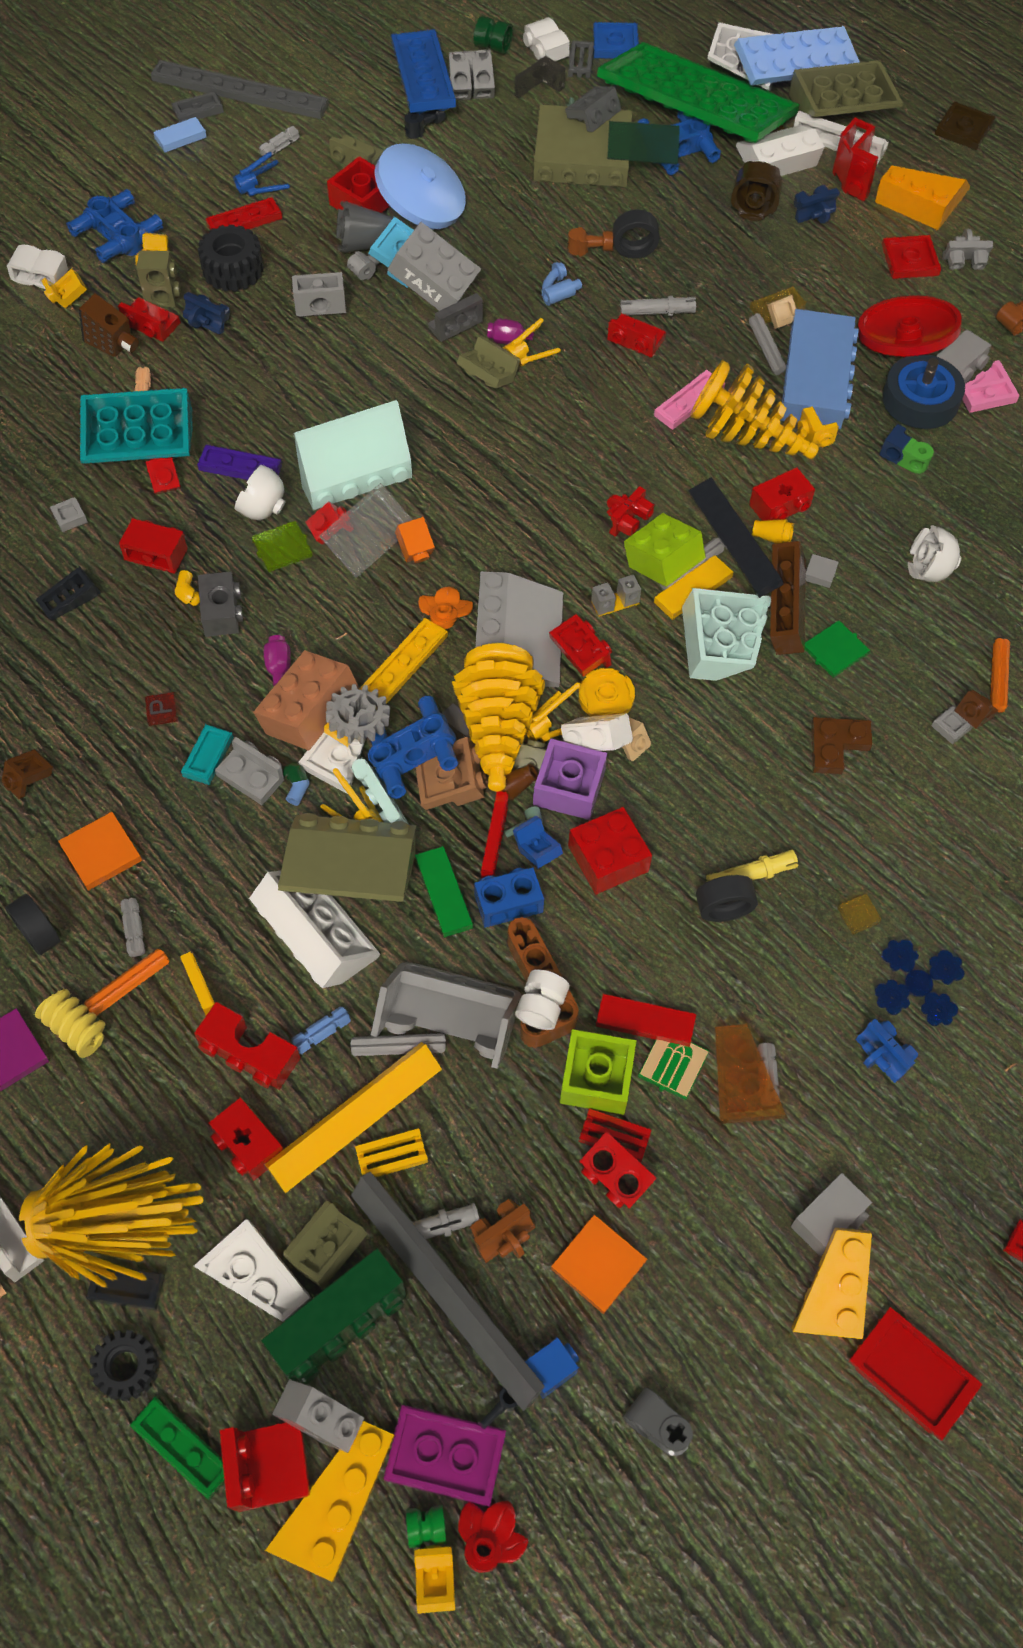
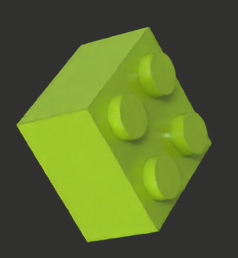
M665 513L657 516L624 541L629 567L665 587L706 558L702 532Z
M572 1029L560 1104L624 1115L628 1101L637 1040Z

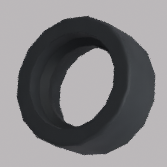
M638 209L626 211L613 224V243L615 249L622 256L635 259L646 257L659 244L658 222L650 212ZM636 227L650 231L648 236L637 241L627 240L622 237L626 231Z
M728 875L715 878L704 883L696 891L701 917L707 921L722 922L738 919L755 910L758 905L752 879L747 876Z
M28 894L22 895L5 907L19 931L38 955L44 954L61 942L46 916Z

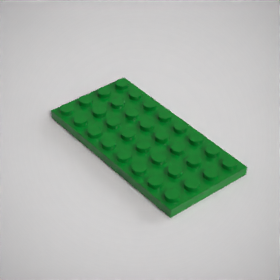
M645 42L598 67L597 77L604 79L607 84L621 86L627 92L643 95L646 100L657 101L668 109L682 111L685 116L696 117L703 120L707 125L721 127L726 133L743 136L748 142H758L796 115L800 106L798 103Z

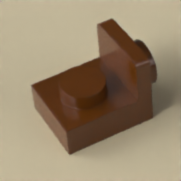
M970 690L954 711L977 729L993 719L999 710L993 707L988 698L981 696L974 690Z
M34 749L5 760L2 783L8 791H11L18 799L25 797L27 785L51 776L53 766Z

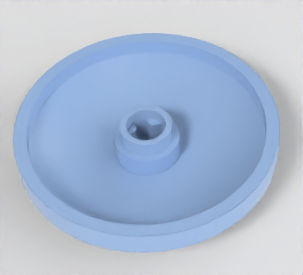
M412 144L392 145L381 154L375 166V180L383 198L399 215L416 225L422 222L431 229L446 228L458 220L465 208V192L458 176L444 160L431 151Z

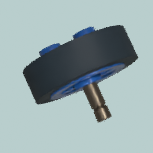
M932 355L907 356L897 361L891 367L883 390V403L891 416L907 426L919 429L941 427L949 423L956 416L965 393V382L959 370L942 358Z

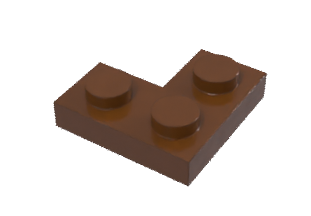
M813 717L812 719L813 773L842 775L844 771V750H871L872 731L870 720Z

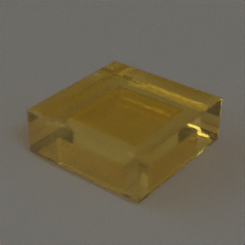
M867 894L842 903L838 907V911L852 934L875 926L881 921L880 915Z

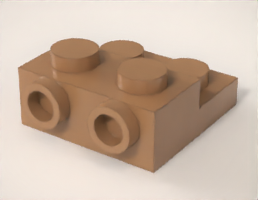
M468 737L456 740L453 744V750L458 761L457 767L453 770H443L437 756L416 767L420 802L425 810L450 802L460 806L485 798L483 789L488 788L487 777L483 771H480L479 764L481 759L476 755L475 745Z

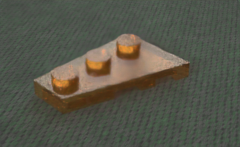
M748 1025L715 1027L719 1109L722 1124L788 1118Z

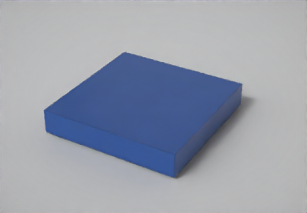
M593 22L594 58L614 59L637 46V23Z

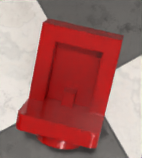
M172 457L155 458L145 462L155 495L181 489Z
M329 501L305 522L315 540L322 545L341 528L348 532L354 530L349 521L351 516L343 506L337 507Z

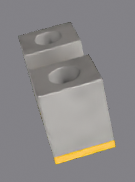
M633 574L618 579L617 593H613L609 583L593 587L591 603L600 617L638 605L641 588Z

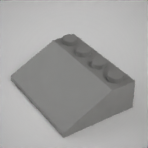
M481 571L475 648L485 644L505 643L525 649L533 657V670H537L543 676L542 680L544 679L545 687H559L561 650L551 640L549 632L562 624L563 592L511 573Z

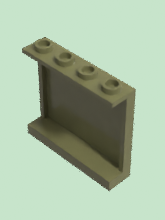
M540 105L533 181L627 187L632 110H620L596 130L588 132L584 120L579 121L578 119L567 118L565 109L568 106Z

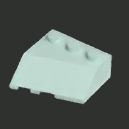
M693 588L682 606L689 678L717 681L754 668L762 640L763 627L767 620L768 607L771 604V596L758 598L754 594Z

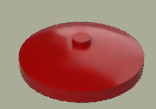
M929 296L895 297L876 303L863 312L858 322V336L866 347L881 354L903 357L925 355L949 346L959 337L962 316L954 305L939 298Z

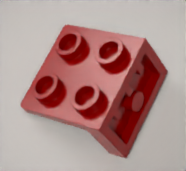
M286 1422L245 1432L235 1427L220 1430L227 1508L243 1512L305 1498L310 1495L302 1431Z

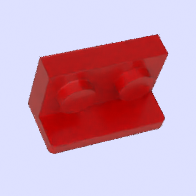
M139 297L130 306L123 302L118 305L119 311L129 319L130 328H134L148 337H153L161 342H164L180 325L178 315Z
M621 313L617 320L612 318L609 321L607 340L652 358L664 341L666 331Z
M577 614L549 632L551 640L583 677L601 664L606 668L612 665L610 656L612 650L608 643L603 639L600 641L595 636V630L587 620L582 621Z

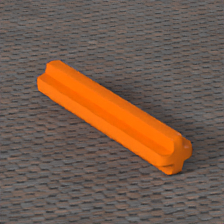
M997 638L993 644L990 696L991 704L999 710V713L1005 712L1008 704L1010 641L1002 638Z
M159 948L87 999L84 1005L87 1006L88 1012H94L97 1016L166 966L169 963L167 955Z

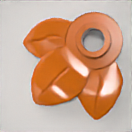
M450 586L440 588L435 596L422 595L418 600L420 611L430 615V620L444 629L451 628L457 618L469 615L473 609V602L460 600L458 590Z

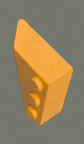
M891 166L880 180L875 203L939 230L968 192L970 184L965 179Z

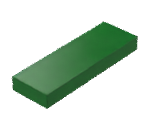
M444 846L416 854L415 860L443 937L473 929V923Z
M156 1397L151 1400L130 1424L134 1431L208 1500L225 1483L222 1458Z

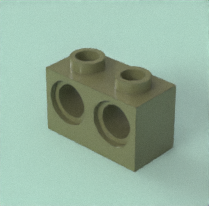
M139 250L136 269L144 300L159 307H176L177 297L181 296L180 281H176L177 266L176 262L171 260L170 251Z

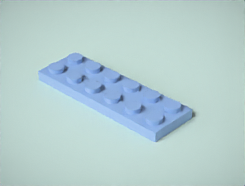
M845 26L738 38L734 43L751 85L792 80L795 69L859 62Z

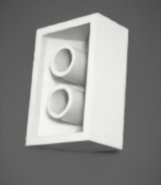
M795 126L770 133L758 142L744 140L736 144L744 163L748 161L769 163L779 168L781 176L817 166L824 150V145L816 129L805 126Z

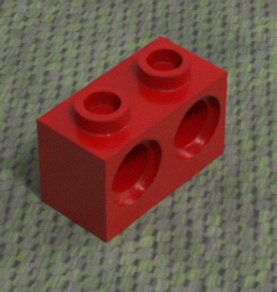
M607 1131L579 1161L584 1166L580 1172L594 1185L599 1181L609 1189L605 1195L619 1209L624 1204L630 1209L657 1179ZM600 1151H607L613 1157V1165L606 1171L598 1170L594 1164L595 1155ZM626 1174L634 1175L638 1180V1189L630 1195L624 1194L619 1188V1180Z

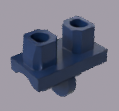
M825 185L818 186L811 196H808L804 191L796 193L793 203L797 209L796 221L801 223L817 218L820 223H827L830 219V214L836 211V199L840 195V191L837 188L829 190Z
M190 292L184 294L185 309L183 311V318L188 320L191 327L199 328L202 326L217 334L224 332V322L229 320V307L223 304H213L208 297L202 294L199 296Z

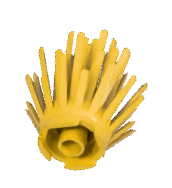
M109 1143L93 1157L85 1159L67 1175L87 1152L88 1145L84 1146L65 1167L63 1164L56 1171L44 1188L30 1192L25 1198L19 1215V1221L25 1220L27 1238H21L25 1248L36 1258H49L72 1278L74 1277L79 1280V1272L101 1287H107L105 1281L89 1270L114 1281L113 1279L117 1280L115 1273L108 1271L107 1268L139 1280H146L147 1277L142 1273L84 1253V1251L135 1262L143 1261L144 1258L140 1255L176 1256L170 1250L150 1248L170 1247L171 1243L167 1242L169 1235L196 1233L198 1229H195L193 1225H179L196 1222L193 1218H186L189 1210L187 1208L182 1209V1207L202 1204L203 1197L198 1195L152 1201L157 1198L201 1190V1185L199 1183H183L166 1186L164 1182L173 1181L176 1175H169L168 1171H160L122 1182L140 1173L169 1164L174 1159L173 1157H167L150 1164L143 1162L92 1181L143 1150V1146H137L122 1156L111 1159L86 1175L113 1154L115 1149H110L111 1143Z

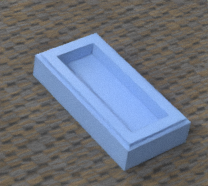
M196 117L153 132L155 140L164 153L207 137L206 130Z

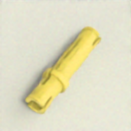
M792 849L774 856L767 857V855L759 857V860L706 875V879L710 881L728 875L747 876L752 881L764 877L765 879H770L779 872L798 868V863H794L798 862V859Z

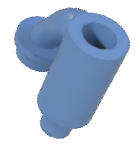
M554 262L552 264V270L543 282L541 294L547 306L574 296L576 290L582 288L580 279L561 281L567 276L566 267L562 262Z

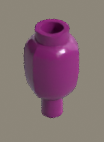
M497 319L494 323L489 322L487 338H492L495 343L507 345L527 329H524L522 324L517 321ZM534 331L524 340L533 341Z
M282 635L270 636L268 643L264 645L265 667L268 673L273 676V686L278 683L291 665V649Z

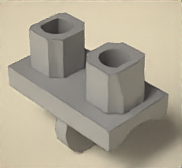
M964 229L962 236H955L954 241L948 242L946 250L942 252L943 260L948 259L950 270L963 268L965 259L972 260V268L974 270H982L988 263L989 253L993 249V241H980V236H973L971 229Z

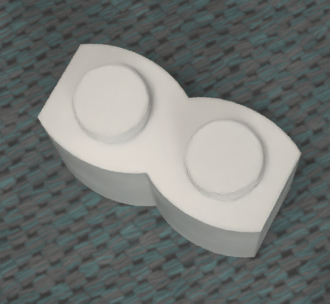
M547 17L525 25L524 43L526 47H530L534 52L536 59L540 60L543 64L546 65L569 56V40L565 33L558 29L552 18Z
M18 245L7 265L11 280L19 284L36 285L45 289L41 280L47 278L52 284H55L66 274L68 266L65 256L57 251H41L31 245Z

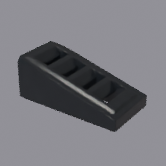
M79 566L39 596L36 602L47 617L53 621L94 599L101 592L88 574ZM74 589L75 593L71 595L69 591ZM61 595H64L66 598L63 602L59 598ZM54 600L57 606L53 609L48 602Z

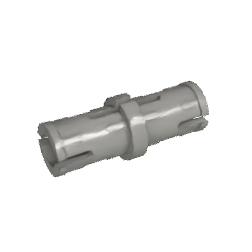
M473 1202L470 1205L445 1212V1209L438 1210L437 1215L413 1221L412 1223L425 1239L442 1234L447 1237L452 1235L451 1231L471 1226L479 1220V1215Z

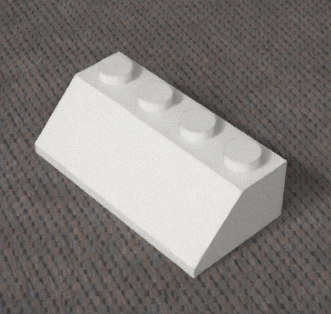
M281 870L267 872L249 898L256 906L259 914L265 917L275 930L276 935L286 943L293 952L294 957L303 964L311 974L314 982L320 985L321 988L343 984L380 956L378 950L332 895L278 891Z

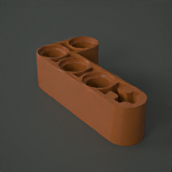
M523 917L511 921L508 926L507 944L525 981L527 982L531 971L538 969L546 970L562 977L534 923ZM526 937H527V942H526V947H525V942H524L523 938H526ZM531 959H538L543 964L539 966H532L528 963V961H530ZM568 990L564 1004L559 1007L561 1009L560 1012L569 1013L571 1018L567 1020L558 1018L554 1029L542 1030L538 1033L528 1031L527 1027L529 1025L521 1021L520 1037L525 1045L533 1048L541 1047L571 1033L572 1029H575L578 1006L570 990Z

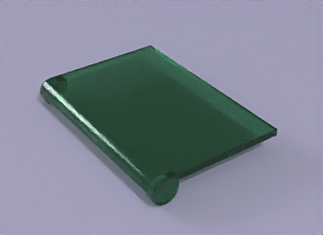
M609 121L607 159L678 164L679 126Z

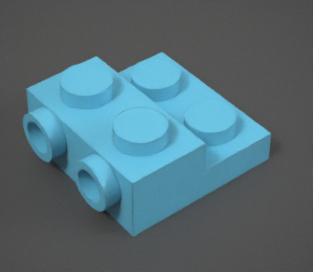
M394 217L371 246L368 254L389 267L396 253L414 230ZM389 271L387 272V275H389L391 278H393L394 280L408 288V286L404 284L402 281H400L397 277H395Z

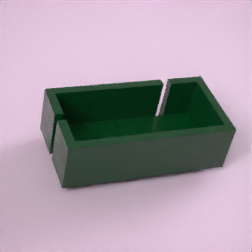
M377 1248L261 1341L288 1380L306 1385L319 1374L317 1368L327 1360H330L332 1363L344 1355L348 1350L346 1345L356 1337L363 1339L370 1334L376 1327L374 1322H376L378 1317H382L384 1314L389 1317L404 1305L402 1301L406 1297L404 1283Z

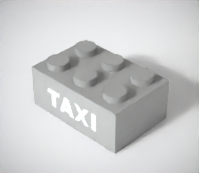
M420 222L396 253L387 270L440 311L459 302L481 268L428 226Z

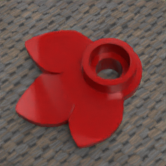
M472 1502L466 1503L463 1507L458 1522V1532L466 1543L464 1550L465 1560L474 1571L479 1573L490 1572L499 1563H514L524 1554L529 1540L525 1536L513 1532L516 1524V1514L511 1502H497L488 1507L485 1513ZM479 1546H486L490 1554L486 1557L480 1556L477 1553V1548Z

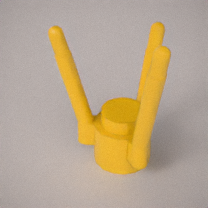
M543 318L538 319L518 338L503 347V349L520 359V366L560 353L561 351L560 348L527 357L529 348L524 339L541 326L544 321Z
M579 682L575 683L563 694L557 691L533 714L530 727L526 731V735L530 740L537 741L540 739L542 743H545L550 738L562 735L561 728L549 732L552 724L547 715L580 687Z
M334 768L333 773L359 809L353 818L355 820L375 819L378 822H383L375 805L367 796L365 787L360 786L359 790L368 807H365L340 771ZM321 804L320 808L330 816H342L327 805Z

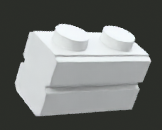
M627 713L579 717L561 726L564 742L598 751L616 750L631 743L633 739Z

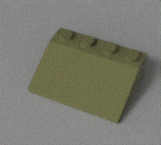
M881 60L795 69L793 71L789 96L793 102L800 104V111L813 117L903 106V101Z
M312 813L296 815L288 836L278 891L404 902L415 860L416 825H408L402 821L385 823L378 822L375 819L352 820L344 816L318 817Z

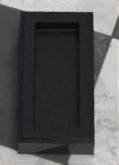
M107 1268L108 1271L115 1273L117 1280L113 1279L114 1281L93 1272V1274L105 1281L107 1287H101L95 1282L90 1281L86 1296L88 1301L157 1310L164 1280L163 1273L131 1269L147 1277L146 1280H139Z

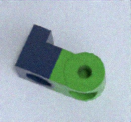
M897 424L885 439L879 456L913 473L925 472L934 454L932 446L925 442H918L916 439L906 435L905 431L907 428Z

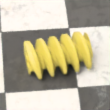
M62 989L46 998L38 1006L34 1015L37 1019H41L45 1026L50 1027L52 1033L58 1035L62 1042L67 1043L71 1050L76 1051L80 1058L88 1057L101 1046L104 1040L102 1032L106 1024L103 1020L95 1022L96 1014L94 1012L87 1014V1006H78V998H69L70 991Z

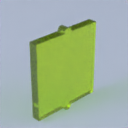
M296 521L251 536L257 549V557L262 559L268 572L313 556L306 542L307 536L302 534Z

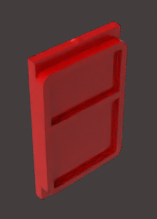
M891 1307L882 1318L878 1319L876 1326L863 1343L858 1345L857 1351L848 1361L856 1368L859 1374L923 1429L936 1436L940 1441L945 1438L960 1415L964 1414L965 1408L983 1385Z

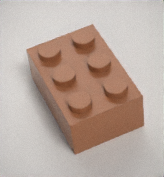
M304 650L253 713L266 735L309 751L324 733V726L328 723L326 722L327 701H332V694L341 695V687H345L349 691L352 684H356L357 689H359V686L347 664Z

